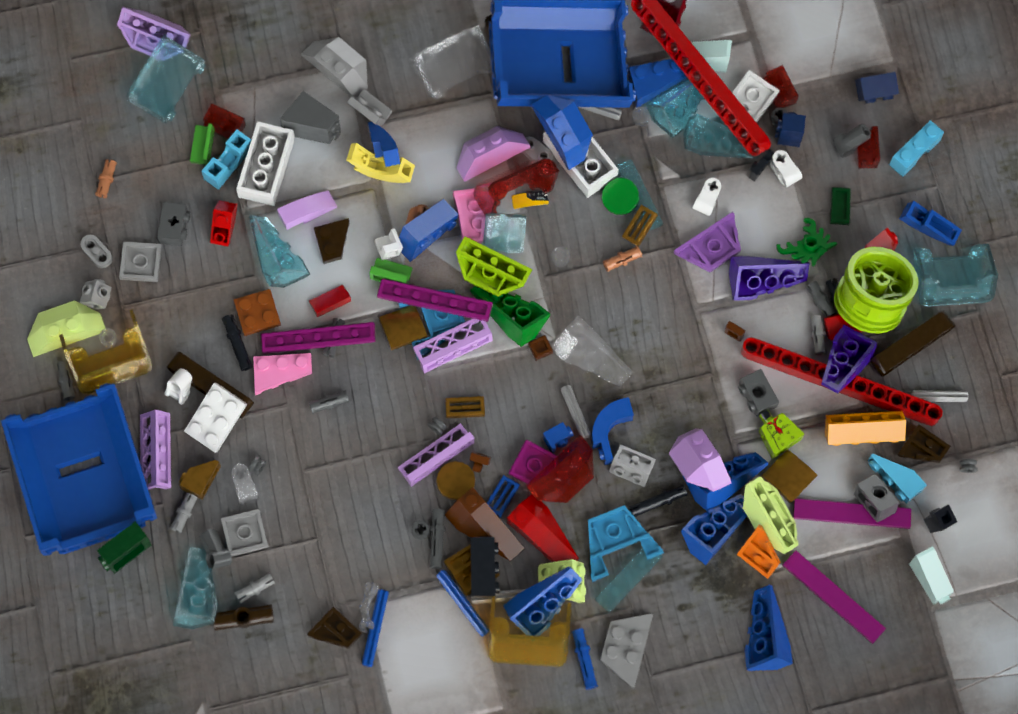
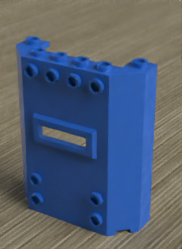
M625 0L491 1L490 12H492L491 22H489V42L493 97L498 99L497 106H531L534 102L549 95L574 101L577 107L630 108L636 99V91L633 90L632 83L627 80L629 66L625 61L627 47H624L626 32L622 27L625 16H628V5H625ZM562 46L569 47L572 82H564Z
M107 383L101 385L99 389H96L98 396L90 395L82 401H72L61 408H50L46 413L29 415L24 420L20 414H11L6 416L4 420H1L39 550L43 556L51 555L55 551H59V554H67L112 539L135 521L142 529L146 526V521H154L158 518L115 384ZM100 456L102 464L61 476L59 469Z

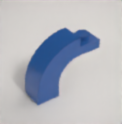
M629 397L616 400L607 405L594 422L591 437L592 449L600 447L598 455L599 459L604 461V465H609L613 462L608 440L610 430L618 424L633 421L634 414Z

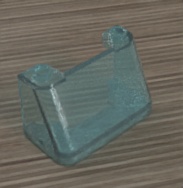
M164 34L126 95L127 100L165 124L168 120L172 121L176 115V111H174L175 105L193 76L203 72L206 66L204 64L205 59Z
M989 244L973 246L969 250L968 256L932 258L930 249L914 248L913 261L919 281L917 291L921 305L944 306L986 303L994 298L998 272Z

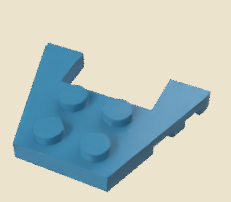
M438 290L455 294L454 290ZM398 303L399 308L409 306L407 304ZM421 308L430 337L414 341L412 346L421 344L465 323L464 317ZM440 340L437 344V347L444 343L446 340ZM429 348L419 350L422 357L432 351Z
M625 505L588 520L591 579L593 582L609 576L602 556L634 543H641L647 560L664 554L663 549L653 540L651 535L647 533Z

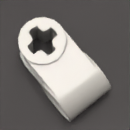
M776 151L770 161V167L778 177L781 185L787 188L801 180L802 174L786 151Z
M709 178L705 182L693 206L694 210L708 216L711 215L721 190V183L718 179Z
M178 369L167 382L165 395L178 400V403L181 405L184 404L190 394L191 374L185 369Z

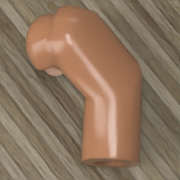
M421 204L411 208L405 225L428 210V206Z

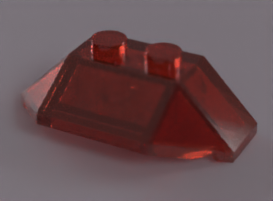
M579 435L526 485L527 489L537 501L569 502L594 478L592 448L582 435Z

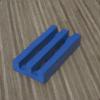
M505 475L502 476L486 502L499 518H501L520 487V484ZM505 481L508 482L494 507H490ZM511 485H513L514 488L512 489L508 498L504 502L500 511H497L498 506L502 502L509 488L511 487Z

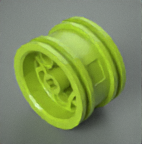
M883 247L861 249L851 257L844 276L835 290V307L848 324L860 331L876 334L891 331L900 324L907 306L911 303L918 289L917 273L906 258L893 250Z

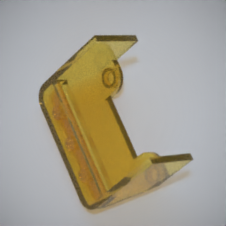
M133 309L129 310L134 326L124 331L123 340L125 344L88 356L86 350L82 347L69 349L63 334L59 335L64 354L81 393L91 394L96 392V389H99L103 384L110 383L116 385L151 371L153 364Z
M492 597L488 656L491 661L495 663L561 667L566 663L570 634L571 603H567L566 621L554 623L550 627L549 637L509 634L510 626L506 619L495 617L496 597Z

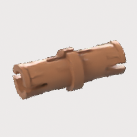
M109 159L105 160L102 174L98 178L100 181L95 193L96 196L102 198L103 195V198H107L110 184L114 180L113 174L117 162L113 160L109 162Z
M635 246L625 252H618V255L604 260L603 264L606 271L609 272L621 265L626 266L630 261L641 258L642 253L639 247Z

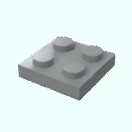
M123 242L120 280L158 282L162 245Z
M259 509L221 518L227 547L232 557L269 548Z

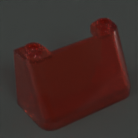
M550 159L529 160L477 184L474 188L473 196L487 220L490 221L497 217L496 208L500 206V200L505 198L507 192L528 183L531 190L539 188L543 190L544 194L553 191L559 169Z

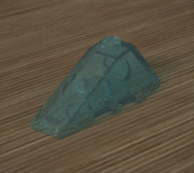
M687 77L658 94L646 104L652 121L670 137L674 138L687 127L690 116L696 113L698 110L696 107L705 98Z
M699 114L688 118L683 134L684 149L701 156L758 158V155L752 156L748 153L727 126Z
M254 215L249 217L261 271L270 287L285 288L310 275L299 255L295 256L290 251L291 246L289 243H284L278 237L279 232L266 217Z
M189 547L173 626L193 630L214 624L218 602L215 595L212 569L207 566V553L204 549Z

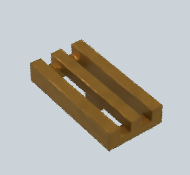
M641 205L622 237L639 247L658 214ZM644 211H646L645 215L643 216L642 220L639 222V224H638L637 228L635 229L634 233L632 234L631 237H629L631 231L633 230L634 226H635L636 223L638 222V220H639V218L641 217L642 213H643Z
M484 396L445 398L446 418L485 417ZM480 402V405L450 406V403ZM478 409H481V411L450 412V411H458V410H478Z

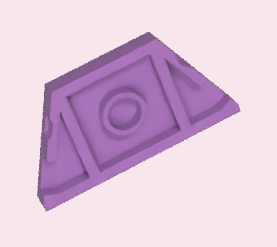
M731 212L675 249L674 254L708 272H712L730 260L731 257L741 252L735 224V214Z

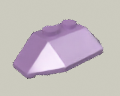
M122 7L117 23L131 48L162 61L185 52L190 33L178 24L145 11Z
M496 126L464 143L457 170L465 182L531 147L522 133Z
M695 428L678 436L669 455L687 482L708 488L711 491L719 490L731 484L730 477L719 453L702 429Z

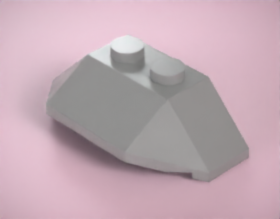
M340 37L314 41L301 53L302 57L350 97H358L363 89L366 90L368 88L366 59Z

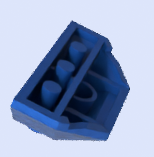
M546 95L531 104L567 170L585 161L593 134L575 102Z

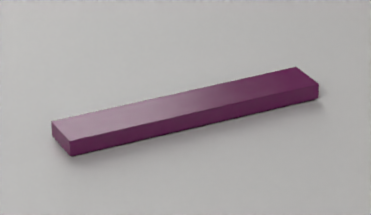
M381 279L377 294L379 299L486 322L489 321L493 303L490 301L387 279Z
M368 322L261 333L262 353L376 342L375 323Z
M794 499L793 519L910 529L911 509L897 507L895 514L877 523L862 504Z
M796 550L782 565L870 643L873 644L885 631L886 628Z

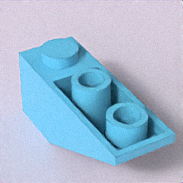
M872 454L868 459L871 469L878 472L888 487L891 486L895 491L896 497L906 504L927 486L912 469Z

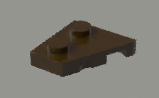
M349 218L314 227L324 264L342 259L347 231L350 225Z
M918 424L897 455L904 458L940 463L951 446Z
M332 607L307 633V636L349 649L362 636V633L335 607Z

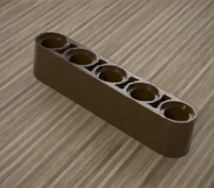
M943 310L876 355L870 363L880 376L883 377L950 332L956 325Z
M177 352L167 365V369L173 374L180 368L187 370L192 376L191 386L204 395H207L213 383H218L247 403V406L239 417L241 419L244 418L254 404L249 397L181 352Z

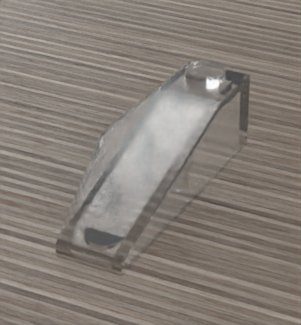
M579 316L564 329L552 346L553 351L565 362L579 366L582 370L592 372L619 387L633 374L604 340Z

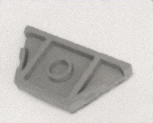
M653 614L610 621L600 661L606 667H609L614 674L623 679L632 689L635 687Z

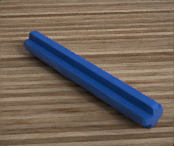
M445 570L440 571L437 574V579L481 637L487 635L490 632L487 625Z
M378 590L362 660V665L365 667L373 666L388 598V591Z

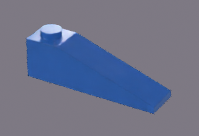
M569 566L518 593L503 607L509 618L534 641L550 627L552 618L556 613L559 614L562 604L571 597L581 583L582 578Z

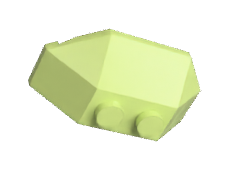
M74 300L38 313L27 340L32 355L35 357L104 333L106 328L99 312Z
M758 477L746 484L743 509L754 529L761 525L773 548L783 554L797 547L799 544L796 522L778 490L770 483L764 481L762 477Z

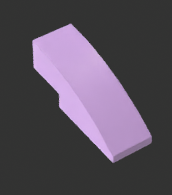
M329 191L298 199L278 208L277 211L285 228L288 230L302 222L306 224L337 208V205Z

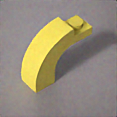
M351 143L346 161L354 165V170L359 173L392 183L410 182L415 167L414 164L403 157H400V164L386 167L383 157L376 158L375 154L358 143Z

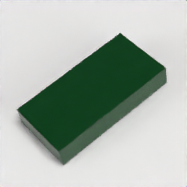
M832 187L830 224L849 226L851 188Z

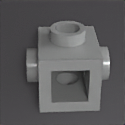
M101 279L87 281L82 288L80 303L94 310L105 309L110 299L112 287L106 285L105 281Z

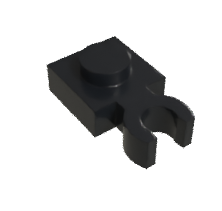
M769 149L759 162L755 161L750 167L751 173L749 178L754 182L772 160L774 155L772 150Z

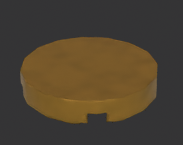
M454 461L447 463L437 474V487L444 497L449 500H458L472 487H475L474 472L463 462Z

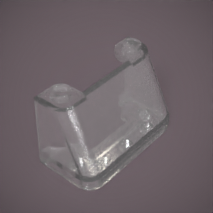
M479 25L470 26L408 57L412 68L429 97H434L435 100L445 96L444 92L446 89L476 74L483 73V75H487L492 72L490 49Z

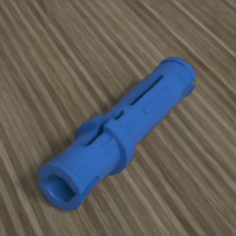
M584 629L573 630L571 633L576 647L574 651L578 655L585 689L596 688L598 684L589 654L590 646L587 645Z

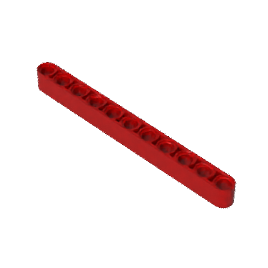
M632 0L631 7L636 15L748 153L752 156H757L771 147L769 137L657 0Z
M750 337L743 342L741 354L744 358L827 388L821 385L823 378L818 374L819 372H825L827 364ZM746 346H753L755 351H748ZM770 352L773 357L767 358L764 353ZM782 359H789L791 364H784ZM806 365L809 371H803L800 366ZM858 375L839 392L890 412L903 411L906 418L929 426L937 424L943 414L942 408L937 404ZM855 385L862 386L864 391L856 390ZM873 392H879L882 398H876ZM891 399H898L900 404L895 405ZM910 405H915L918 411H912ZM928 412H934L937 418H931Z

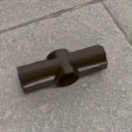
M272 605L251 608L240 607L236 610L212 613L215 631L239 627L248 628L252 625L274 622ZM241 614L249 615L245 622L238 620Z

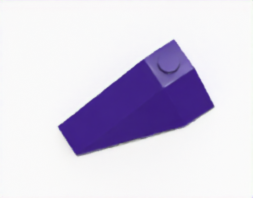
M753 256L731 257L729 279L732 298L734 301L753 300L764 293L770 294L776 289L788 288L805 282L808 278L810 263Z
M843 325L834 337L821 385L838 394L868 365L874 357L877 342Z

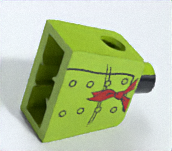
M766 410L759 415V418L764 423L759 429V435L772 459L803 439L804 433L785 414L780 413L773 417L769 410Z

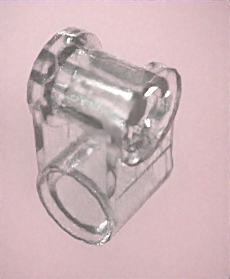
M244 464L235 465L231 473L240 504L259 498L247 466ZM241 471L244 477L240 478L238 472Z

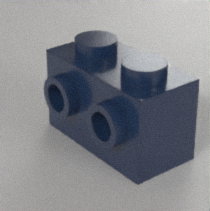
M896 72L855 80L858 101H865V104L874 103L876 98L881 97L883 101L894 99L893 95L899 94Z
M795 112L783 113L782 119H778L775 129V138H778L777 145L800 147L804 135L806 115H797Z

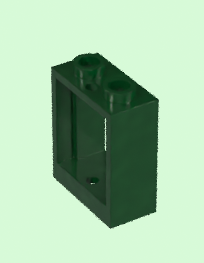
M135 521L97 550L100 555L98 560L107 572L111 570L115 574L151 547L152 544Z

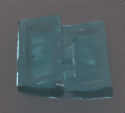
M486 214L483 245L494 251L522 253L527 217L516 214Z

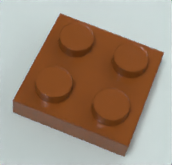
M270 289L234 299L244 336L281 326Z

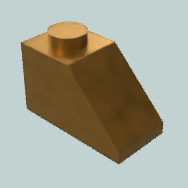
M213 460L189 468L187 473L184 472L179 480L181 489L203 500L221 467L220 462Z

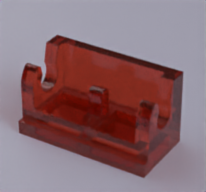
M781 65L766 72L767 76L762 79L780 90L773 100L776 108H786L796 104L798 94L784 66Z
M212 103L203 118V121H205L203 126L208 127V124H213L215 133L228 139L236 129L243 132L246 126L243 117Z
M872 126L870 129L871 138L857 147L859 169L877 168L880 163L878 126Z

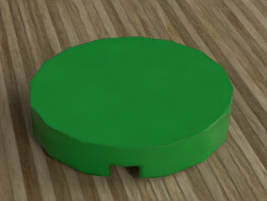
M626 178L611 180L602 192L604 206L610 213L615 215L631 213L639 203L640 196L637 186Z

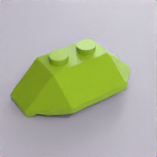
M464 236L456 251L463 279L497 297L524 287L532 272L531 268Z

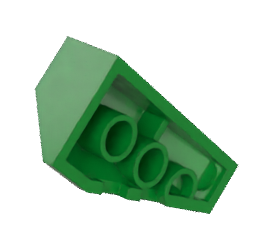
M477 286L470 290L476 299L493 303L490 316L505 334L520 347L535 339L550 317V313L538 303L533 301L529 303L522 300L521 296L517 294L513 296L506 293L497 297Z

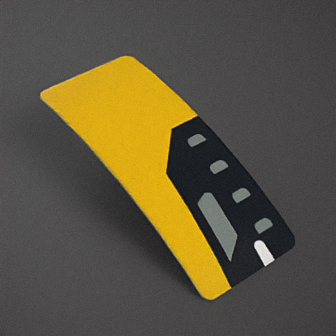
M547 191L512 195L514 209L549 204Z

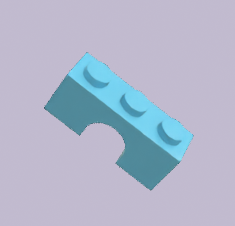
M930 120L892 157L889 165L904 177L925 152L928 153L940 142L944 132Z
M236 129L225 142L226 147L222 155L218 159L213 157L202 170L204 180L219 190L246 158L252 139Z

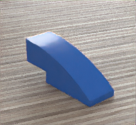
M368 122L375 157H383L386 167L400 164L398 148L392 136L379 125Z
M915 201L907 203L899 218L923 234L951 246H954L962 231L934 210L928 211Z

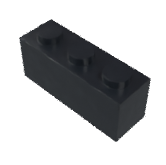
M471 537L472 599H495V594L499 593V582H495V574H499V562H495V554H499V544L495 542L494 537Z

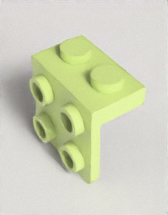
M570 559L540 564L538 566V583L570 566L582 578V581L571 597L566 600L577 603L585 602L586 587L584 585V576L586 571L584 563Z

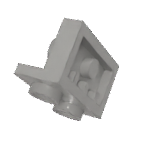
M365 89L362 90L358 97L351 96L348 100L351 106L374 124L383 126L392 113L389 107Z
M620 444L609 472L645 487L656 459Z

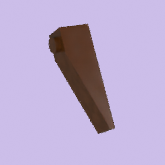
M473 487L460 497L445 514L458 531L470 538L494 537L495 542L499 544L498 555L508 561L513 560L525 549Z

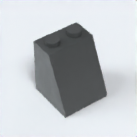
M304 91L280 118L281 126L293 130L296 138L330 144L341 134L339 115Z

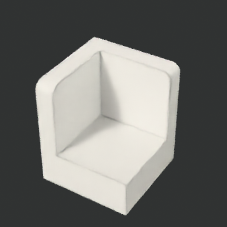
M395 228L390 230L389 235L376 238L374 241L382 260L399 256L403 248Z

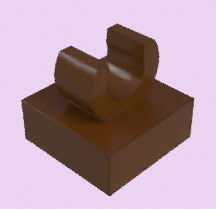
M474 451L471 452L469 460L475 462L472 471L480 473L483 464L488 466L492 457Z

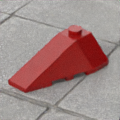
M532 494L522 501L507 517V524L552 562L570 559L579 560L549 508L535 495Z

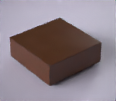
M729 321L724 332L741 342L746 330Z
M546 335L528 342V346L536 361L553 354V349Z

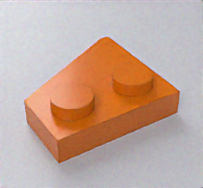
M761 525L755 529L737 553L739 557L767 579L781 563Z

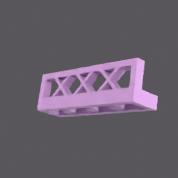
M471 319L414 346L413 350L420 361L423 372L426 373L493 341L492 332L485 321ZM478 322H481L484 328L479 332L471 330L472 326ZM459 331L466 333L465 338L462 340L454 338L455 334ZM442 339L449 341L448 346L445 348L437 347L438 342ZM424 348L432 349L431 354L424 358L419 350Z
M153 410L140 415V463L148 489L155 487L161 489L171 488L170 413ZM147 418H150V425L147 427ZM150 436L151 442L149 445H147V440ZM149 455H151V461L148 465L147 459ZM151 474V483H148V476Z
M460 423L400 465L398 470L412 487L474 443V437ZM460 430L464 436L457 441H452L453 434ZM439 444H449V446L446 449H444L441 452H437V446ZM423 455H433V458L426 463H421ZM409 465L418 466L410 474H407L404 470Z

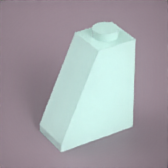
M732 40L691 42L714 71L726 73Z
M932 546L917 554L909 565L932 604L934 605L939 602L941 605L950 600L949 596L954 591L934 547Z

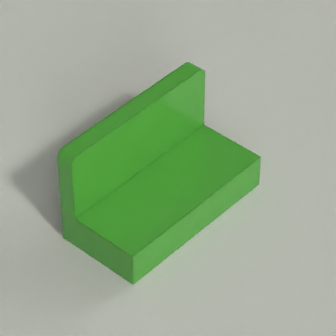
M208 124V127L195 126L190 158L191 163L204 165L209 163L215 133L213 124Z
M376 258L375 264L371 266L369 272L370 279L381 282V279H387L408 284L412 267Z

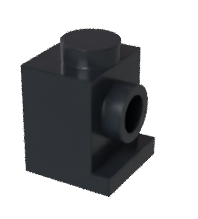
M949 504L930 511V515L924 519L930 533L943 531L957 523V519Z

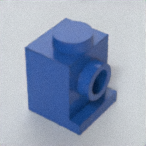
M562 422L544 432L542 438L550 452L554 454L557 447L560 449L568 445L570 438L574 434L569 426L566 427Z

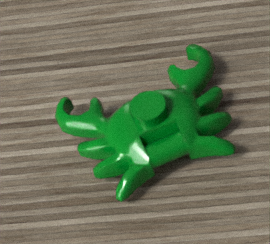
M805 218L804 223L811 226H804L803 231L809 233V235L805 234L802 240L797 241V247L787 242L786 249H782L780 244L776 245V249L782 255L792 254V259H801V263H807L811 260L812 267H815L817 260L828 250L835 247L837 242L828 243L830 234L823 238V228L819 229V234L816 233V222L811 218Z

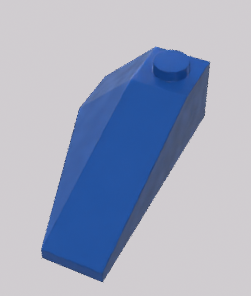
M756 452L733 458V461L724 462L723 464L730 477L731 484L716 491L697 486L686 480L685 482L695 502L707 511L725 502L768 466V462Z
M739 494L723 502L718 507L711 508L701 515L694 516L681 530L690 553L706 565L747 518L743 509V495Z
M767 585L754 591L751 609L753 620L752 626L748 628L750 639L749 645L745 647L746 669L748 671L778 670L793 664L791 645L772 585Z

